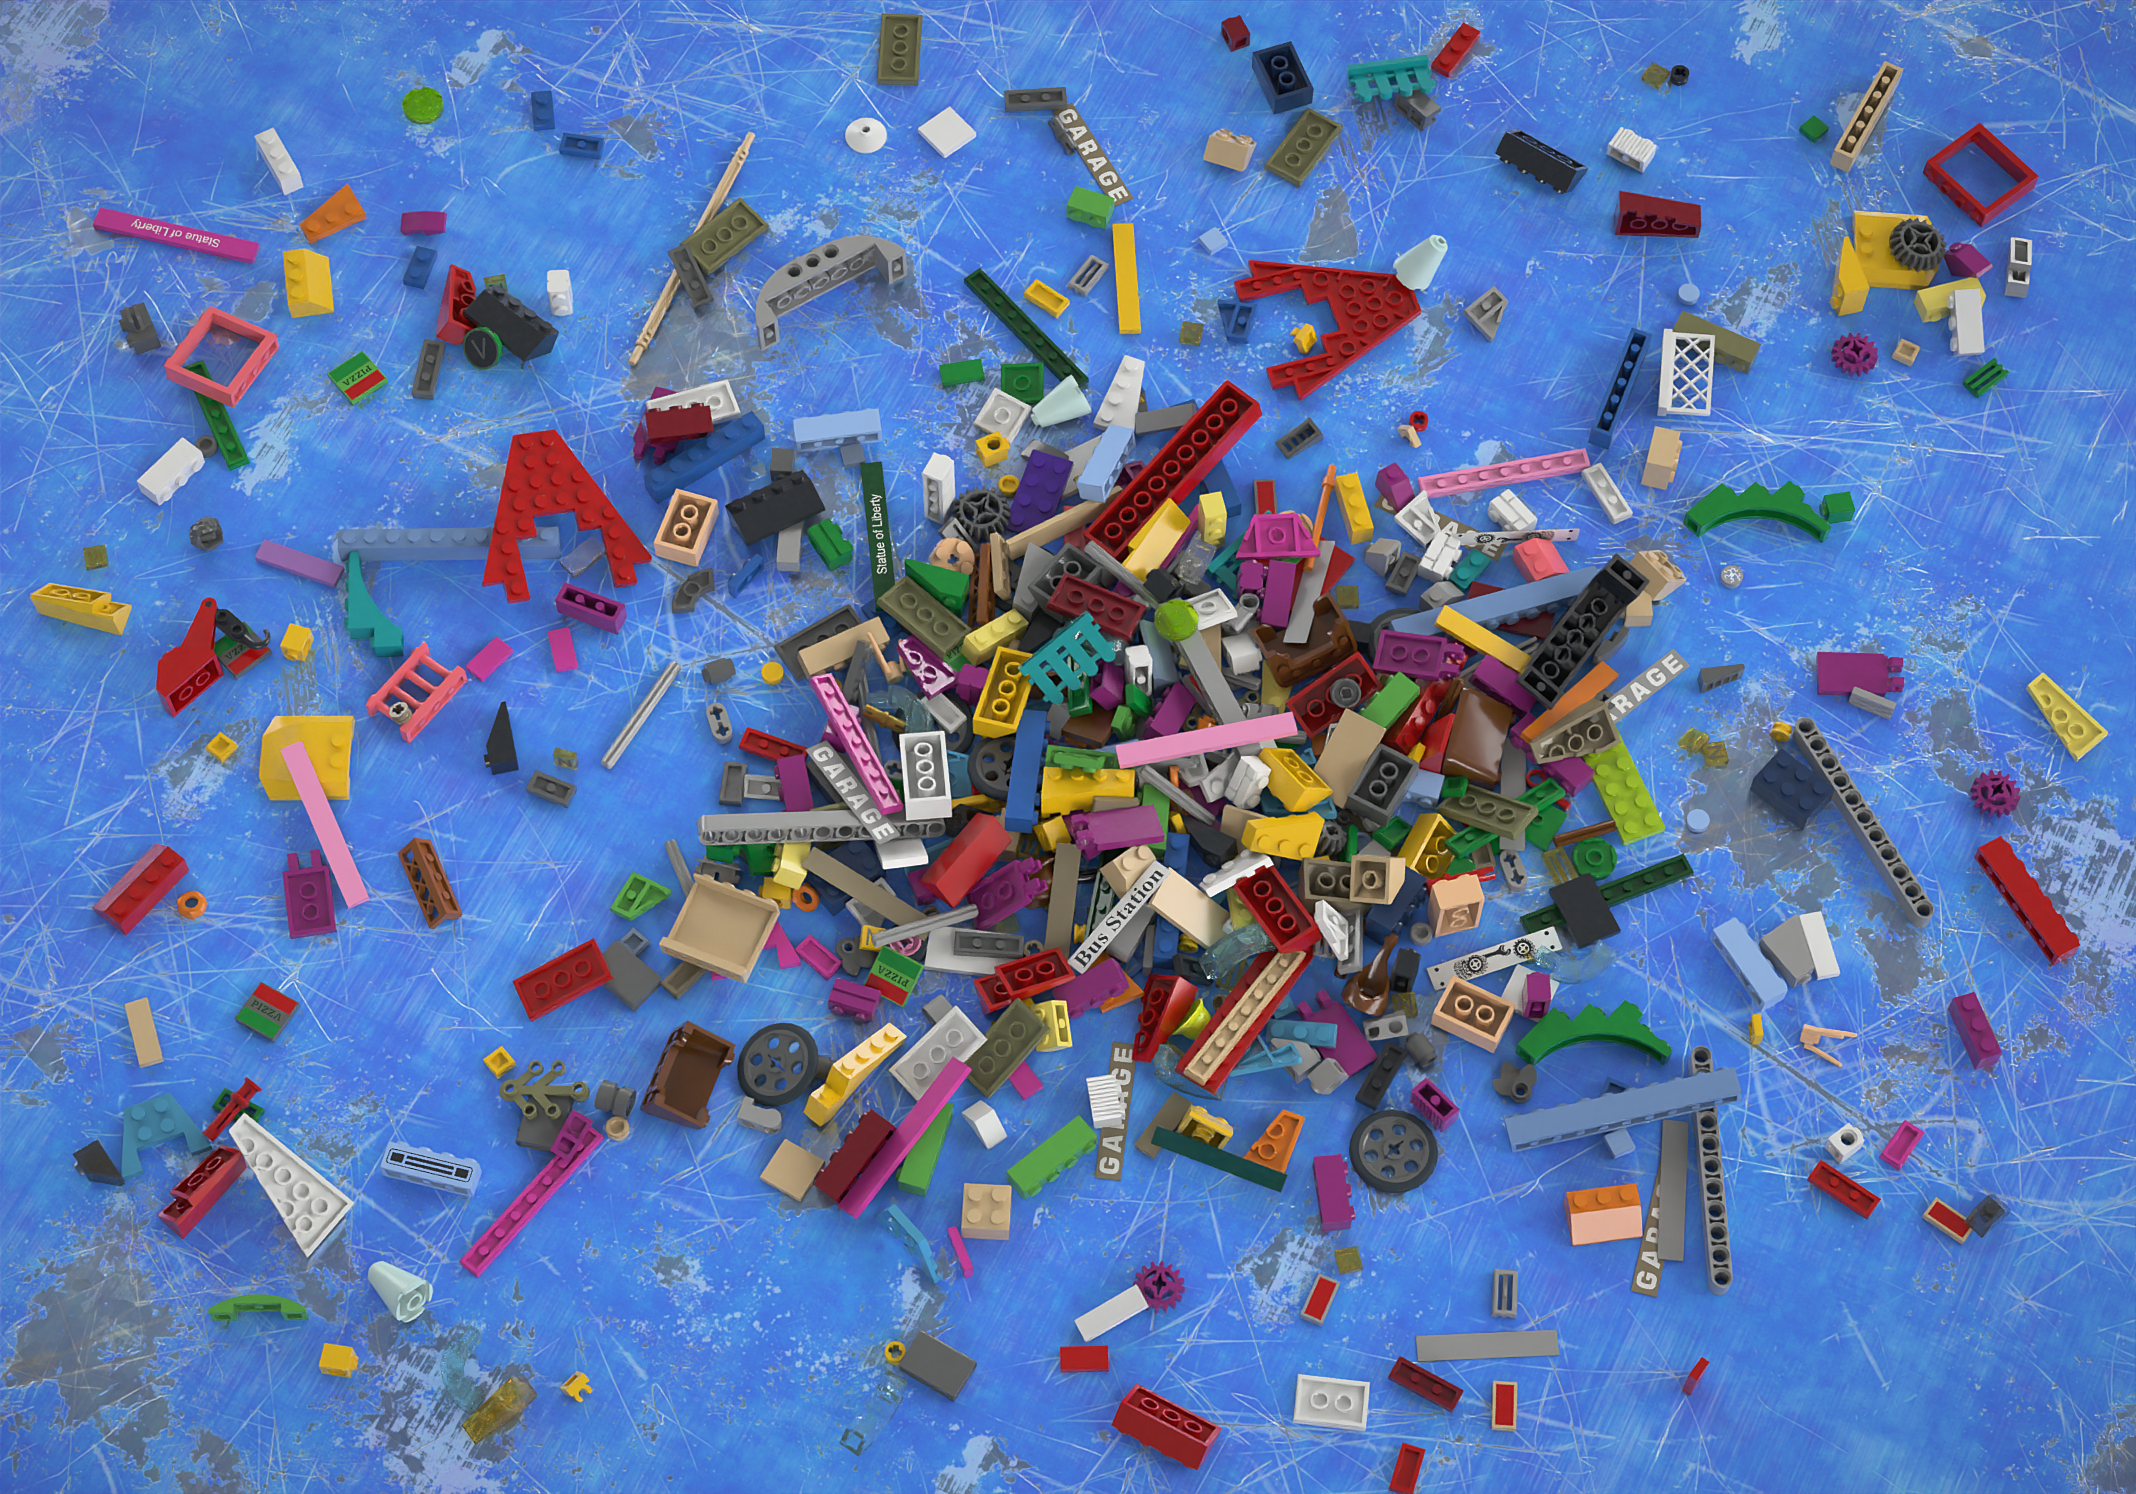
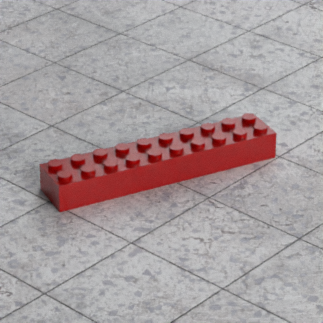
M1226 380L1083 533L1086 545L1090 541H1094L1122 564L1130 555L1128 548L1130 541L1164 502L1170 498L1178 506L1262 416L1259 402L1229 380Z

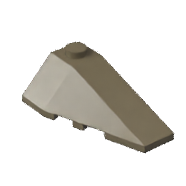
M1593 698L1572 710L1531 741L1529 746L1536 763L1541 764L1563 760V758L1602 753L1621 743L1607 704Z

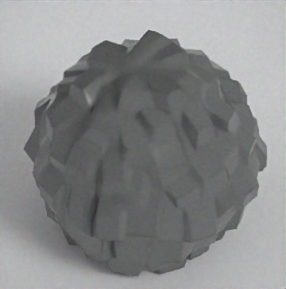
M210 516L203 517L193 524L189 530L191 544L197 549L211 552L223 543L222 528L216 518H211Z

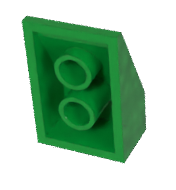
M906 558L905 576L907 575L956 617L962 619L970 596L969 575Z

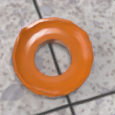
M1169 766V782L1178 788L1180 780L1178 779L1177 771L1180 767Z
M806 882L800 886L799 890H793L792 902L802 911L812 912L819 905V895ZM803 892L808 893L812 901H807L803 897Z
M188 891L176 900L178 911L185 918L195 919L201 916L207 908L206 898L198 891ZM194 898L198 900V904L193 908L185 906L188 899Z

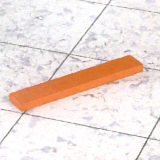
M1601 661L1565 693L1552 710L1547 709L1521 733L1520 737L1529 744L1572 710L1595 698L1596 694L1609 687L1618 678L1619 674L1605 662Z

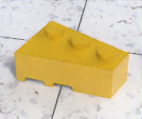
M1308 812V814L1297 816L1292 814L1282 818L1269 817L1247 820L1241 842L1250 851L1300 861L1303 858L1313 859L1325 820L1316 812Z

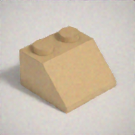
M1147 844L1132 846L1099 870L1121 900L1156 860V857Z
M1352 855L1350 901L1391 904L1405 880L1406 858Z

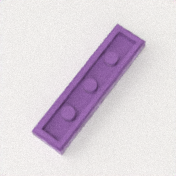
M265 539L255 555V559L258 562L336 588L345 571L341 565Z

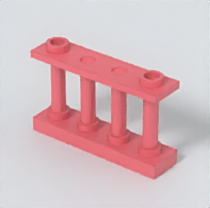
M425 642L412 651L407 661L376 694H372L368 698L366 703L369 716L373 717L379 710L391 720L393 718L389 715L390 707L385 703L392 695H395L412 707L415 712L410 720L404 724H398L400 725L402 739L408 743L420 733L467 681L465 670L460 666L449 671L430 658L428 644ZM423 663L445 679L439 686L434 687L414 672ZM409 679L429 693L430 696L420 703L400 689V687Z

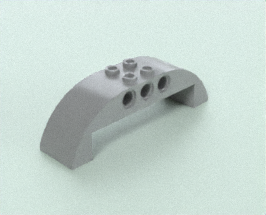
M860 235L833 240L820 247H815L809 253L796 257L781 267L764 284L756 303L755 318L758 343L761 351L780 342L779 317L875 267L878 268L889 285L907 276V260L904 248L883 238Z

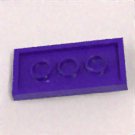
M1033 449L1009 511L1011 517L1007 518L1009 524L1008 526H1003L1004 530L1020 534L1055 517L1074 462Z

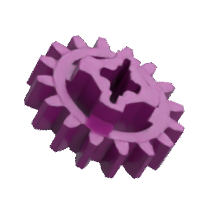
M1849 333L1847 338L1841 335L1840 340H1836L1832 348L1831 361L1836 362L1835 368H1842V374L1848 371L1850 377H1852L1853 373H1856L1858 377L1861 376L1862 372L1867 375L1870 369H1874L1878 360V348H1873L1875 342H1868V336L1860 338V333H1857L1856 337Z
M1992 770L1989 771L1988 775L1982 772L1979 778H1975L1970 792H1972L1970 800L1976 801L1974 808L1981 807L1980 813L1983 814L1987 811L1990 818L1993 814L2001 818L2003 812L2008 816L2011 810L2016 809L2017 803L2021 798L2018 795L2020 788H2014L2017 781H2010L2009 774L2003 777L2000 770L1997 775Z
M1163 1261L1160 1262L1159 1266L1151 1262L1149 1269L1146 1266H1142L1143 1274L1136 1273L1138 1281H1133V1286L1137 1285L1149 1306L1145 1309L1146 1311L1152 1307L1155 1314L1158 1313L1159 1309H1163L1164 1313H1167L1168 1306L1175 1309V1301H1182L1180 1294L1185 1292V1287L1181 1286L1184 1284V1278H1178L1180 1271L1178 1269L1173 1272L1172 1264L1164 1267ZM1159 1280H1161L1162 1287L1159 1295H1157L1156 1287Z

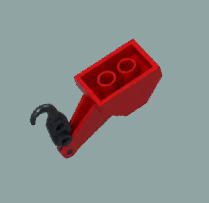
M207 597L203 599L181 646L167 651L158 661L156 690L165 711L174 718L224 675L218 658L214 653L216 627L232 641L244 644L254 650L263 649L268 645L271 638L270 632L264 629V640L255 642L251 638L246 625L227 609H218L214 598Z

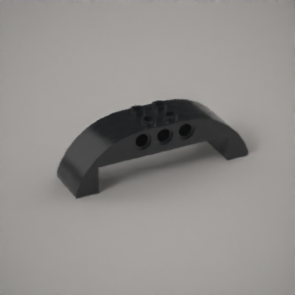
M1615 553L1560 616L1517 674L1515 682L1548 710H1552L1563 696V690L1627 606L1639 597L1650 580Z

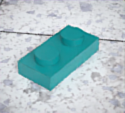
M1473 548L1451 572L1447 581H1451L1458 589L1465 593L1471 586L1472 581H1476L1489 567L1492 560L1476 548Z

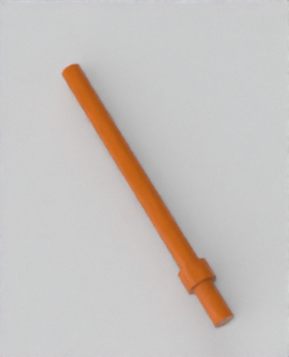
M1333 464L1328 466L1326 477L1323 478L1321 485L1323 490L1311 535V540L1316 548L1318 547L1330 494L1335 486L1334 477L1337 467ZM1315 557L1306 558L1303 568L1305 571H1312Z

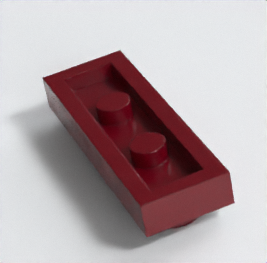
M1399 1356L1388 1376L1389 1380L1450 1413H1453L1464 1392L1463 1389Z

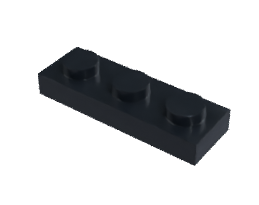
M1387 1041L1355 1096V1101L1376 1111L1405 1061L1408 1051Z

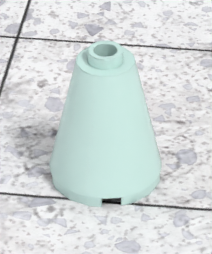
M1432 235L1399 256L1393 264V270L1396 268L1398 272L1396 274L1397 279L1411 290L1417 288L1421 289L1420 291H1424L1430 285L1448 249L1446 240L1442 236Z
M1070 375L1031 409L1033 414L1030 417L1035 426L1040 425L1041 428L1088 415L1092 411L1077 382Z
M384 1261L374 1263L369 1268L368 1280L397 1320L409 1322L425 1310L422 1306L426 1300L430 1302L433 1294L432 1285L427 1280Z

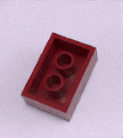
M704 403L691 404L690 408H682V405L671 406L666 411H661V408L648 409V413H645L641 419L645 445L707 438L713 432L710 405L704 406Z

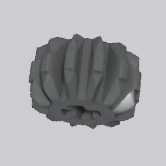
M1325 819L1316 847L1319 854L1324 853L1328 856H1336L1345 847L1347 833L1342 831L1343 826L1336 824V820L1331 822L1329 819Z

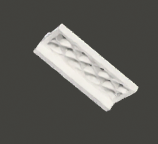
M1664 329L1657 416H1666V413L1710 416L1715 335L1672 332L1673 329ZM1676 339L1685 340L1689 346L1681 351L1676 346ZM1700 341H1710V348L1702 352L1696 344ZM1691 348L1699 354L1693 361L1685 355ZM1680 357L1688 363L1681 371L1674 365V362ZM1702 358L1709 364L1708 368L1703 372L1695 366ZM1689 368H1692L1698 374L1691 381L1683 374ZM1679 376L1687 383L1680 390L1673 385V381ZM1700 378L1707 383V387L1701 392L1694 385ZM1689 387L1697 394L1690 401L1682 394ZM1678 396L1686 403L1681 408L1671 407L1672 401ZM1701 398L1706 403V410L1696 409L1692 403Z

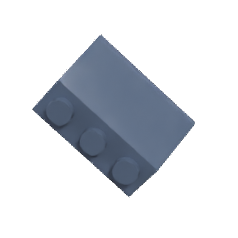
M1140 620L1138 623L1139 645L1147 646L1152 658L1153 699L1159 698L1167 686L1171 688L1176 681L1183 684L1181 681L1182 675L1175 668L1178 662L1176 653L1171 652L1170 646H1172L1171 634L1166 633L1164 625Z

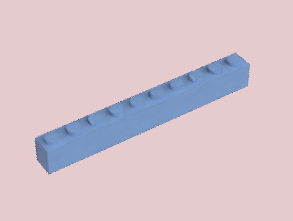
M493 527L339 529L337 549L341 561L349 560V551H358L361 561L487 560ZM536 527V538L517 540L521 559L561 558L559 527Z
M1594 565L1447 606L1481 627L1493 630L1500 624L1507 623L1512 625L1524 617L1534 619L1541 612L1547 611L1549 614H1552L1559 609L1568 607L1598 571ZM1442 607L1391 620L1388 629L1389 631L1447 638L1448 642L1456 639L1434 626Z
M1720 1067L1714 1072L1706 1074L1705 1072H1698L1693 1074L1692 1077L1684 1079L1676 1077L1662 1084L1654 1082L1646 1085L1644 1088L1625 1089L1622 1093H1605L1600 1098H1583L1578 1100L1577 1103L1569 1105L1561 1103L1547 1110L1539 1108L1529 1114H1513L1505 1119V1129L1511 1152L1515 1153L1740 1102L1742 1092L1735 1068Z

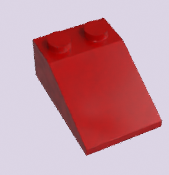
M1448 714L1427 726L1424 730L1423 735H1421L1416 745L1421 743L1426 747L1419 761V769L1437 774L1441 773L1455 714Z

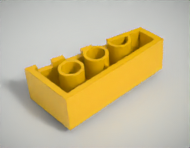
M1044 767L1041 795L1042 818L1050 817V814L1059 812L1061 815H1068L1070 811L1083 809L1084 812L1091 811L1094 796L1134 797L1135 770L1096 769V772L1093 773L1082 771V768Z

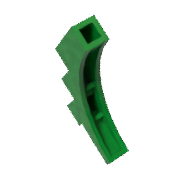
M1790 480L1773 495L1769 493L1766 487L1759 485L1757 482H1754L1739 496L1736 495L1733 489L1721 483L1686 512L1683 524L1698 538L1712 528L1724 523L1754 518L1777 520L1793 525L1809 533L1821 543L1828 538L1831 530L1827 520L1819 517L1811 506L1803 503L1805 493L1801 487L1793 484Z
M1625 1000L1608 1018L1600 1008L1594 1007L1589 1003L1572 1022L1565 1012L1558 1011L1553 1007L1517 1044L1515 1053L1526 1063H1531L1535 1066L1546 1056L1564 1047L1595 1041L1610 1042L1632 1047L1665 1065L1670 1059L1673 1050L1665 1040L1657 1038L1647 1025L1640 1023L1643 1014L1639 1007Z

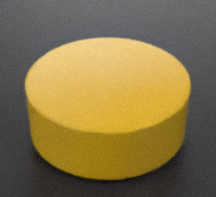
M1005 475L998 482V490L1005 497H1013L1016 495L1020 482L1013 475Z
M776 662L765 664L761 670L762 679L769 685L779 684L784 678L782 666Z

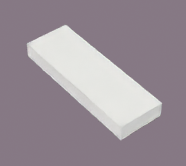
M1601 462L1582 470V477L1613 525L1632 517V510Z
M1821 911L1799 915L1814 964L1816 979L1821 980L1839 976L1840 970Z
M1134 1285L1074 1321L1084 1340L1089 1342L1149 1306L1139 1287Z

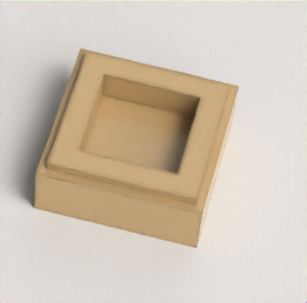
M1901 338L1892 355V359L1911 367L1921 347Z

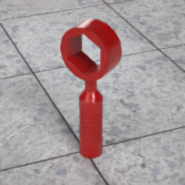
M1532 769L1527 773L1526 786L1529 789L1539 785L1533 784L1529 780L1531 776L1537 775L1543 780L1542 782L1546 781V775L1543 771ZM1563 797L1556 801L1565 811L1571 807V804Z

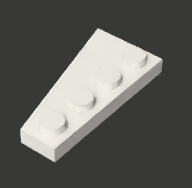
M1127 355L1124 356L1096 415L1093 427L1106 431L1110 424L1135 430V413H1137L1145 361Z
M1274 739L1259 742L1262 749L1277 748ZM1234 752L1199 781L1207 803L1225 796L1224 794L1239 763Z

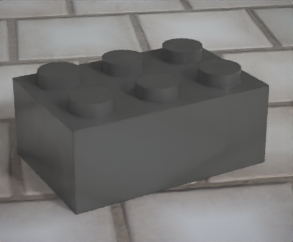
M1379 743L1347 795L1346 808L1386 828L1417 777L1420 763Z

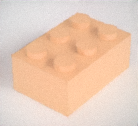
M676 489L654 541L656 556L697 567L719 515L718 501Z
M1468 874L1461 875L1457 879L1450 881L1440 880L1432 885L1426 914L1434 938L1479 926L1485 898L1477 874L1471 876Z
M1453 975L1433 1012L1431 1024L1494 1053L1514 1015L1516 1004Z

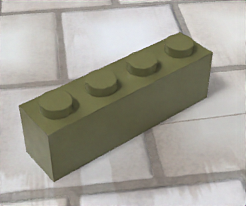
M1682 311L1672 331L1675 333L1715 335L1714 361L1745 374L1749 373L1761 346L1758 342L1686 311ZM1676 339L1677 346L1685 348L1689 346L1685 340ZM1700 341L1696 346L1702 352H1705L1710 348V341Z

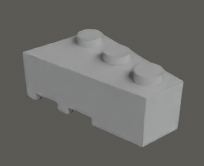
M1030 541L1012 609L1015 608L1029 624L1033 621L1040 605L1029 591L1028 585L1055 557Z

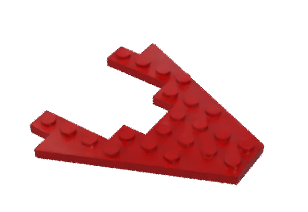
M1248 260V267L1252 277L1234 281V289L1239 302H1247L1299 288L1307 305L1327 300L1339 331L1320 335V341L1325 353L1266 368V374L1272 390L1293 385L1299 401L1305 399L1421 315V308L1414 290L1404 286L1397 279L1396 274Z
M555 429L513 435L511 439L482 580V587L503 584L507 604L530 600L517 540L536 538L537 531L533 517L574 512L578 532L600 529L614 588L636 585L637 579L633 565L649 563L652 560L649 552Z

